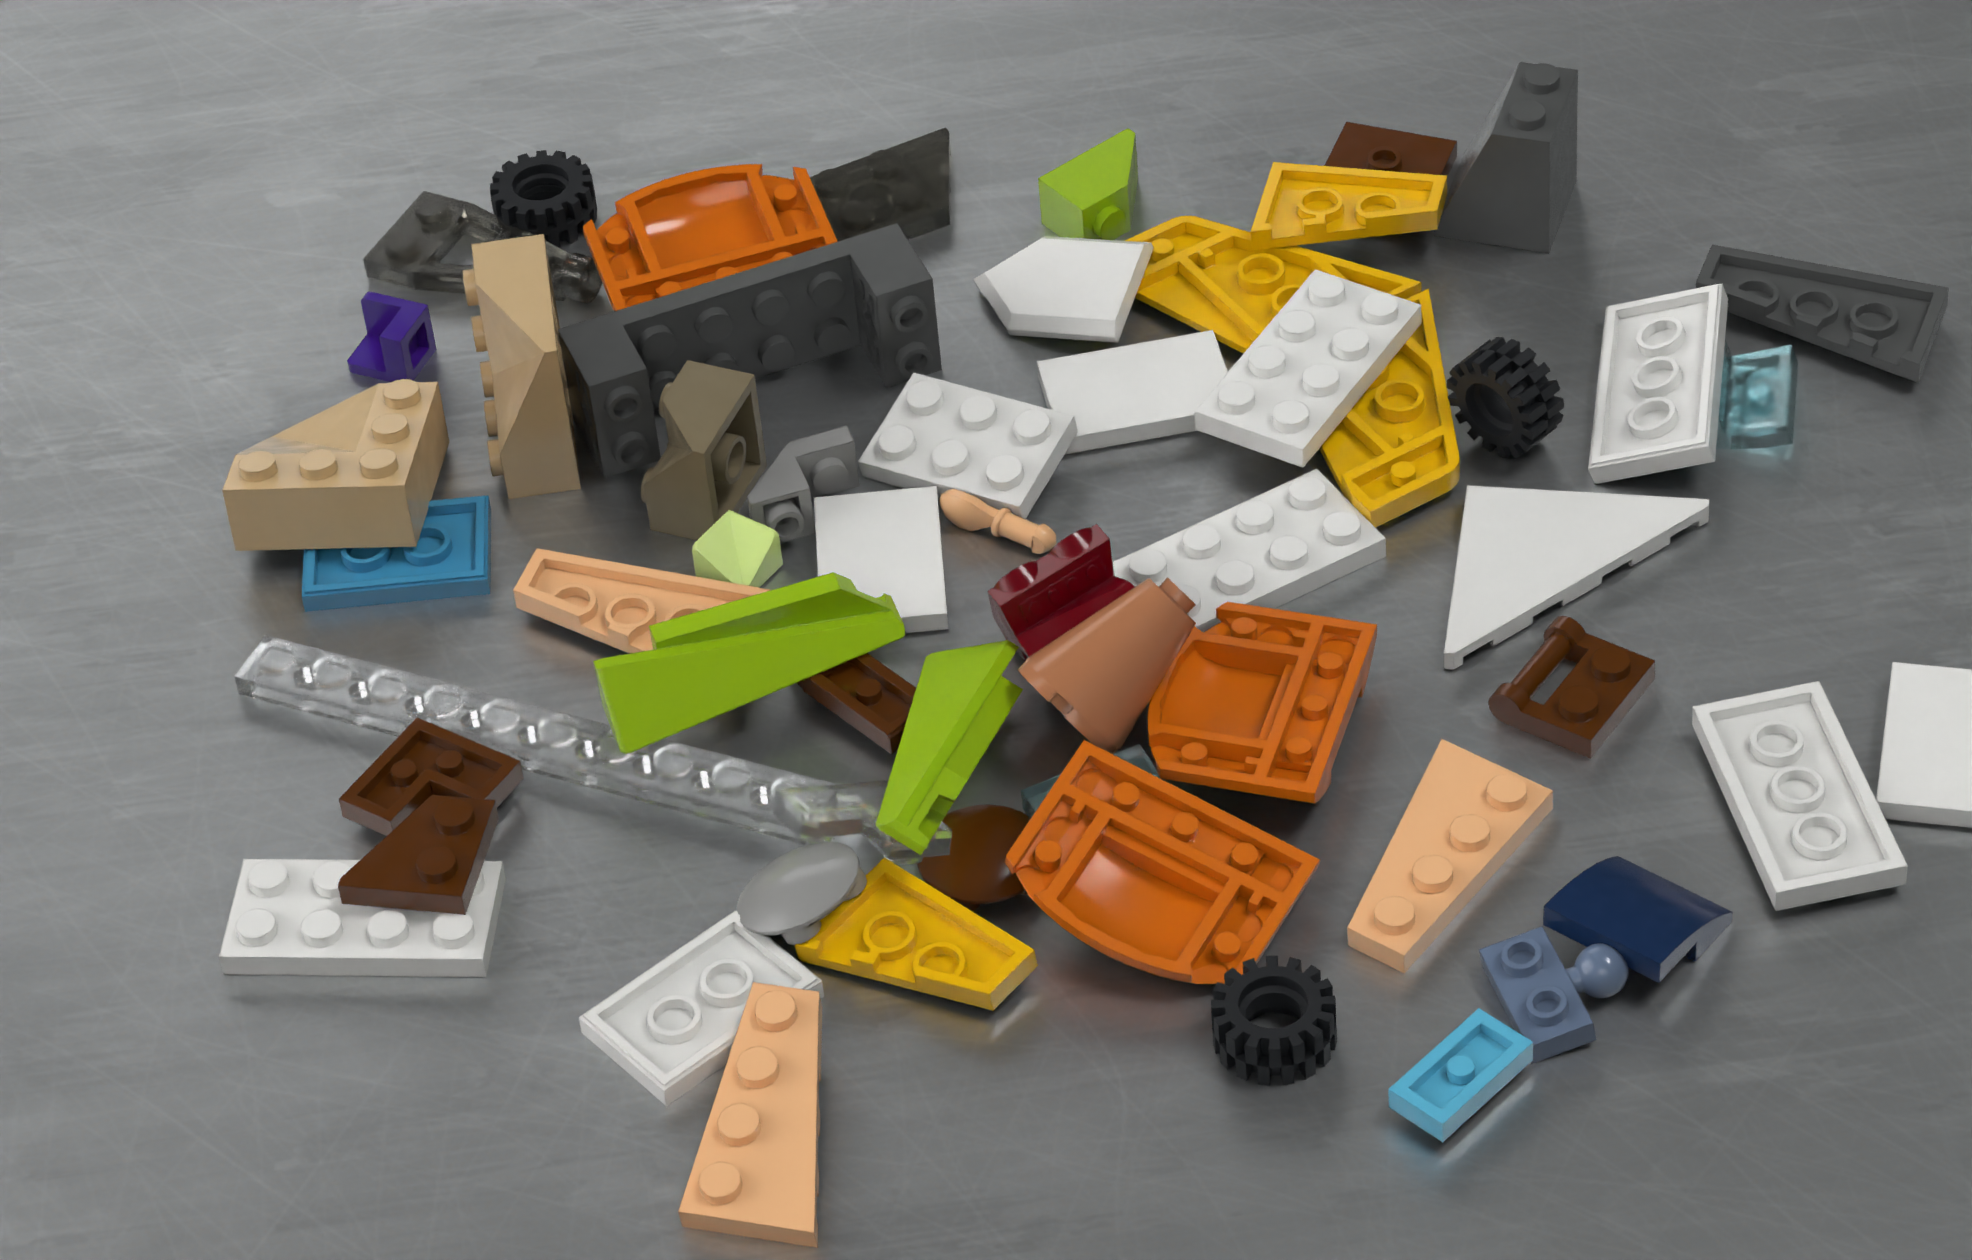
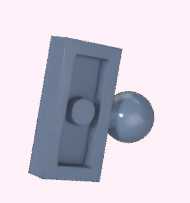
M1543 926L1479 949L1482 967L1515 1031L1533 1041V1061L1531 1064L1595 1041L1596 1035L1593 1021L1579 994L1585 992L1595 998L1612 997L1624 988L1629 977V967L1624 957L1615 948L1603 943L1592 944L1583 949L1576 958L1574 966L1565 969Z

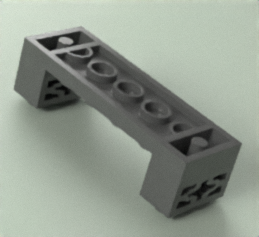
M898 223L558 329L573 421L604 478L660 460L654 411L659 410V401L665 385L675 380L687 360L755 374V379L861 346L886 388L908 381L913 372L928 375L942 370L933 278Z

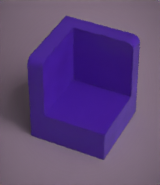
M368 291L361 299L367 335L347 360L349 372L388 382L400 379L415 380L437 350L428 305Z

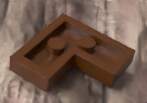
M417 717L339 798V803L344 818L387 836L431 795L495 800L498 807L522 782L524 777L520 760Z

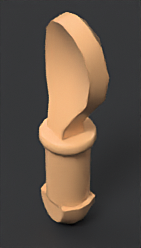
M957 489L947 490L940 496L941 510L946 518L958 528L972 532L991 527V532L995 537L1003 536L1031 548L1032 553L1036 554L1048 553L1057 544L1056 534L1049 526L1044 523L1038 525L1014 515L1008 508L998 510L987 505L979 498Z

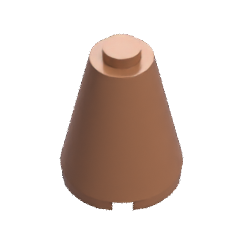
M1168 577L1159 587L1148 578L1026 658V661L1017 670L1093 745L1114 755L1123 746L1194 628L1196 622L1187 613L1196 604Z

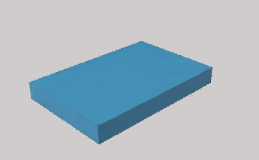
M489 495L430 501L416 547L304 549L302 601L305 612L490 594L491 506Z

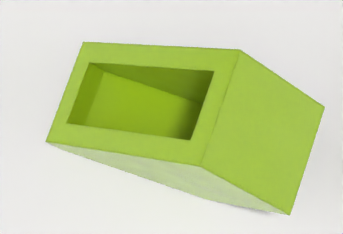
M1127 128L1038 178L1041 222L1044 226L1059 237L1115 240L1131 230L1138 184L1135 132Z

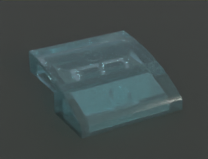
M1725 339L1716 442L1717 449H1755L1793 444L1798 360L1792 345L1732 356Z

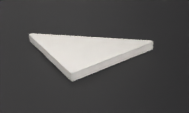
M1467 485L1445 640L1444 669L1454 670L1463 664V657L1488 642L1491 646H1495L1533 624V616L1557 602L1564 606L1602 584V576L1626 562L1629 566H1633L1670 544L1671 536L1688 526L1700 527L1709 521L1710 499Z

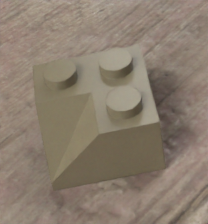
M687 360L675 380L667 383L661 393L659 413L665 419L668 443L665 452L656 466L650 467L643 477L641 500L647 506L650 530L697 541L728 510L736 513L739 512L748 494L766 469L767 461L755 374Z

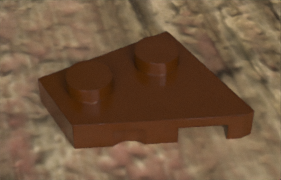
M431 795L340 878L338 889L342 904L466 915L499 820L496 801Z

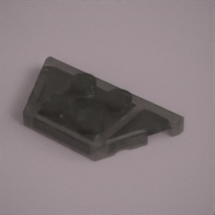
M946 127L888 149L876 151L869 156L839 167L824 170L810 177L837 241L898 223L908 240L950 225L951 144L950 134Z

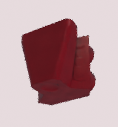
M1095 524L1092 527L1083 528L1068 535L1039 560L1030 561L1013 569L987 592L993 618L1005 639L1019 646L1016 652L1025 662L1026 658L1135 586L1129 581L1115 576L1110 539Z

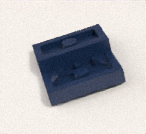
M1615 856L1600 861L1584 870L1558 891L1544 905L1543 925L1586 947L1596 943L1607 944L1615 948L1624 957L1630 969L1660 983L1684 956L1696 961L1732 922L1733 912L1628 860Z

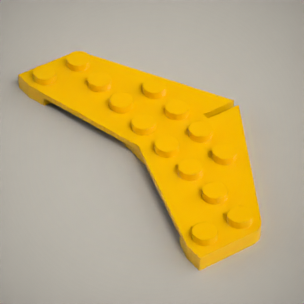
M1197 216L1175 217L1124 240L1151 242L1154 247L1135 296L1136 299L1200 332L1213 330L1217 341L1243 354L1315 269L1421 304L1422 323L1319 449L1343 496L1375 528L1449 492L1458 484L1460 479L1459 451L1450 402L1448 400V391L1429 288L1422 291V282L1300 246L1251 251L1250 232Z

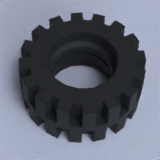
M546 150L536 151L535 157H529L525 153L517 156V163L507 161L503 164V172H495L492 177L493 183H490V195L498 232H501L503 239L544 234L545 243L550 245L552 250L561 248L560 242L566 240L569 244L578 241V233L583 234V226L591 219L593 223L596 222L597 205L592 175L587 164H581V159L575 155L566 159V154L562 151H555L553 156L547 155Z

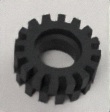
M1496 337L1492 341L1489 339L1452 368L1449 373L1451 377L1447 380L1446 388L1453 391L1448 396L1450 406L1460 408V411L1455 414L1458 422L1461 424L1467 421L1471 426L1467 434L1473 440L1481 436L1484 439L1482 447L1489 452L1497 447L1499 456L1507 458L1512 454L1515 458L1527 452L1557 428V425L1564 416L1559 412L1564 408V400L1554 396L1560 390V386L1557 380L1548 381L1545 375L1551 370L1545 362L1538 366L1533 361L1536 356L1533 350L1528 347L1523 352H1520L1519 341L1511 339L1506 343L1504 337Z
M1266 956L1265 967L1258 968L1253 958L1243 962L1242 975L1232 967L1224 974L1225 984L1217 982L1213 990L1214 1000H1211L1213 1046L1215 1053H1220L1221 1064L1227 1070L1236 1065V1077L1247 1081L1251 1074L1255 1072L1258 1073V1085L1270 1086L1271 1075H1281L1282 1085L1294 1084L1295 1071L1299 1070L1304 1078L1307 1079L1316 1074L1315 1062L1325 1067L1330 1061V1049L1335 1050L1337 1044L1336 998L1333 995V986L1328 978L1321 981L1319 969L1311 965L1302 973L1300 959L1290 957L1287 966L1283 967L1278 966V956ZM1268 1013H1284L1299 1019L1288 1026L1280 1028H1265L1250 1022L1252 1019Z

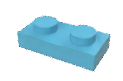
M1478 1008L1388 1089L1389 1108L1441 1142H1444L1533 1061V1041Z

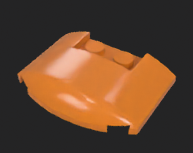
M762 164L729 165L693 171L656 182L616 201L617 213L611 216L597 230L593 220L588 221L583 226V234L613 311L838 242L805 168L793 167L794 180L763 175Z
M1226 602L1216 608V618L1221 621L1220 623L1205 632L1200 631L1194 626L1150 699L1148 707V740L1155 759L1156 771L1160 779L1315 804L1324 796L1331 785V769L1357 698L1363 697L1377 638V624Z
M1083 740L1005 858V864L1012 875L1016 873L1029 897L1058 925L1084 944L1129 967L1151 975L1193 984H1217V982L1225 984L1224 974L1232 967L1242 975L1244 961L1254 958L1257 964L1317 870L1320 859Z

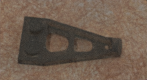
M423 191L363 258L367 277L415 290L465 294L463 270L474 269L473 264L453 265L440 263L463 235L473 236L483 242L532 236L533 234L526 230L518 229V226L511 227L503 223L496 215L473 203ZM545 241L555 301H564L567 298L586 304L592 302L598 295L602 285V280L593 257L580 253L571 254Z

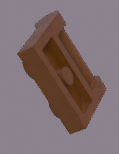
M1558 616L1545 630V642L1511 683H1502L1489 698L1488 705L1492 714L1499 721L1591 759L1654 681L1655 660L1586 633L1584 628L1571 617ZM1564 658L1577 663L1544 705L1531 700Z

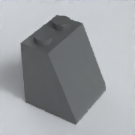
M1520 62L1461 159L1447 194L1438 230H1434L1435 237L1550 253L1576 183L1578 70L1555 67L1546 63L1532 64Z

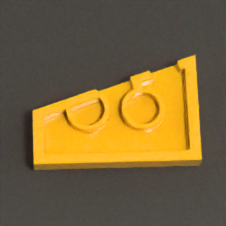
M1273 162L1250 231L1251 251L1438 230L1447 198V176Z
M885 857L865 875L867 884L859 895L850 900L843 901L834 911L821 919V928L814 937L803 943L795 944L799 961L992 1011L1038 966L1033 948Z

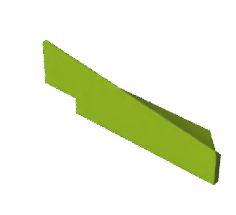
M832 572L650 625L649 630L653 650L594 660L593 662L602 706L620 752L629 754L902 639L905 636V627L890 595L884 593L881 597L874 598L858 591L851 579Z
M1009 640L938 651L927 655L876 820V826L879 830L919 855H922L1023 691L1022 688L1001 676L1019 646Z

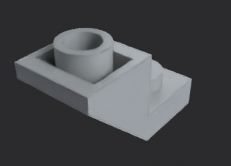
M844 426L788 442L748 494L747 501L750 519L777 531L780 543L816 534L811 501L814 497H823L860 486L855 444L848 427Z

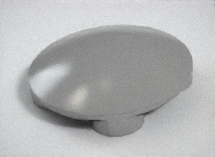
M817 842L801 846L771 861L747 883L737 903L740 922L747 930L753 933L782 935L786 943L792 945L803 943L819 932L821 919L834 911L843 901L850 900L859 895L865 889L867 879L860 867L858 856L849 846L838 842Z

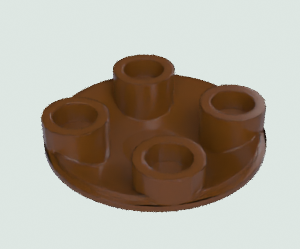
M989 804L968 806L946 814L922 855L917 853L916 859L920 875L927 884L971 911L976 910L981 904L1004 901L1019 894L1027 895L1016 873L1012 875L1005 864V858L1031 817L1010 807Z

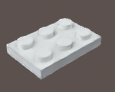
M913 372L858 460L862 476L868 479L904 489L937 486L939 499L945 491L957 489L979 498L991 507L998 510L1008 508L1012 514L1026 519L1078 433V429L1073 415Z

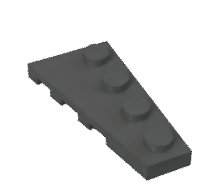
M1713 244L1696 281V288L1723 284L1728 297L1727 312L1917 383H1919L1945 314L1949 288Z

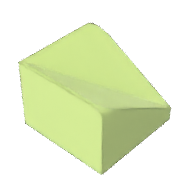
M728 510L692 546L694 568L697 577L760 588L783 565L778 532L731 510Z

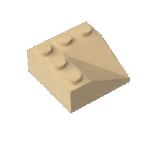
M544 234L471 244L474 269L463 270V281L467 305H479L481 315L471 317L476 352L488 351L489 361L480 362V370L485 398L494 397V400L484 401L488 436H498V439L487 441L492 476L504 475L508 499L581 489L573 416L558 335L560 325Z
M400 379L390 383H378L236 454L222 489L235 551L416 547L449 445L438 382H416L410 379Z

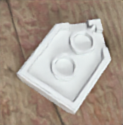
M1043 236L973 280L1010 335L1118 343L1154 247L1151 242Z

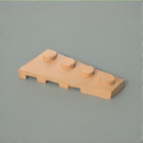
M536 548L513 589L516 608L629 654L653 650L649 630L650 625L770 591V589Z
M1441 739L1347 927L1348 946L1405 974L1552 811L1553 790Z
M753 982L678 1210L682 1227L818 1248L816 1214L817 1197H819V1168L817 1162L818 1136H820L819 1082L821 1081L822 1003L819 991Z

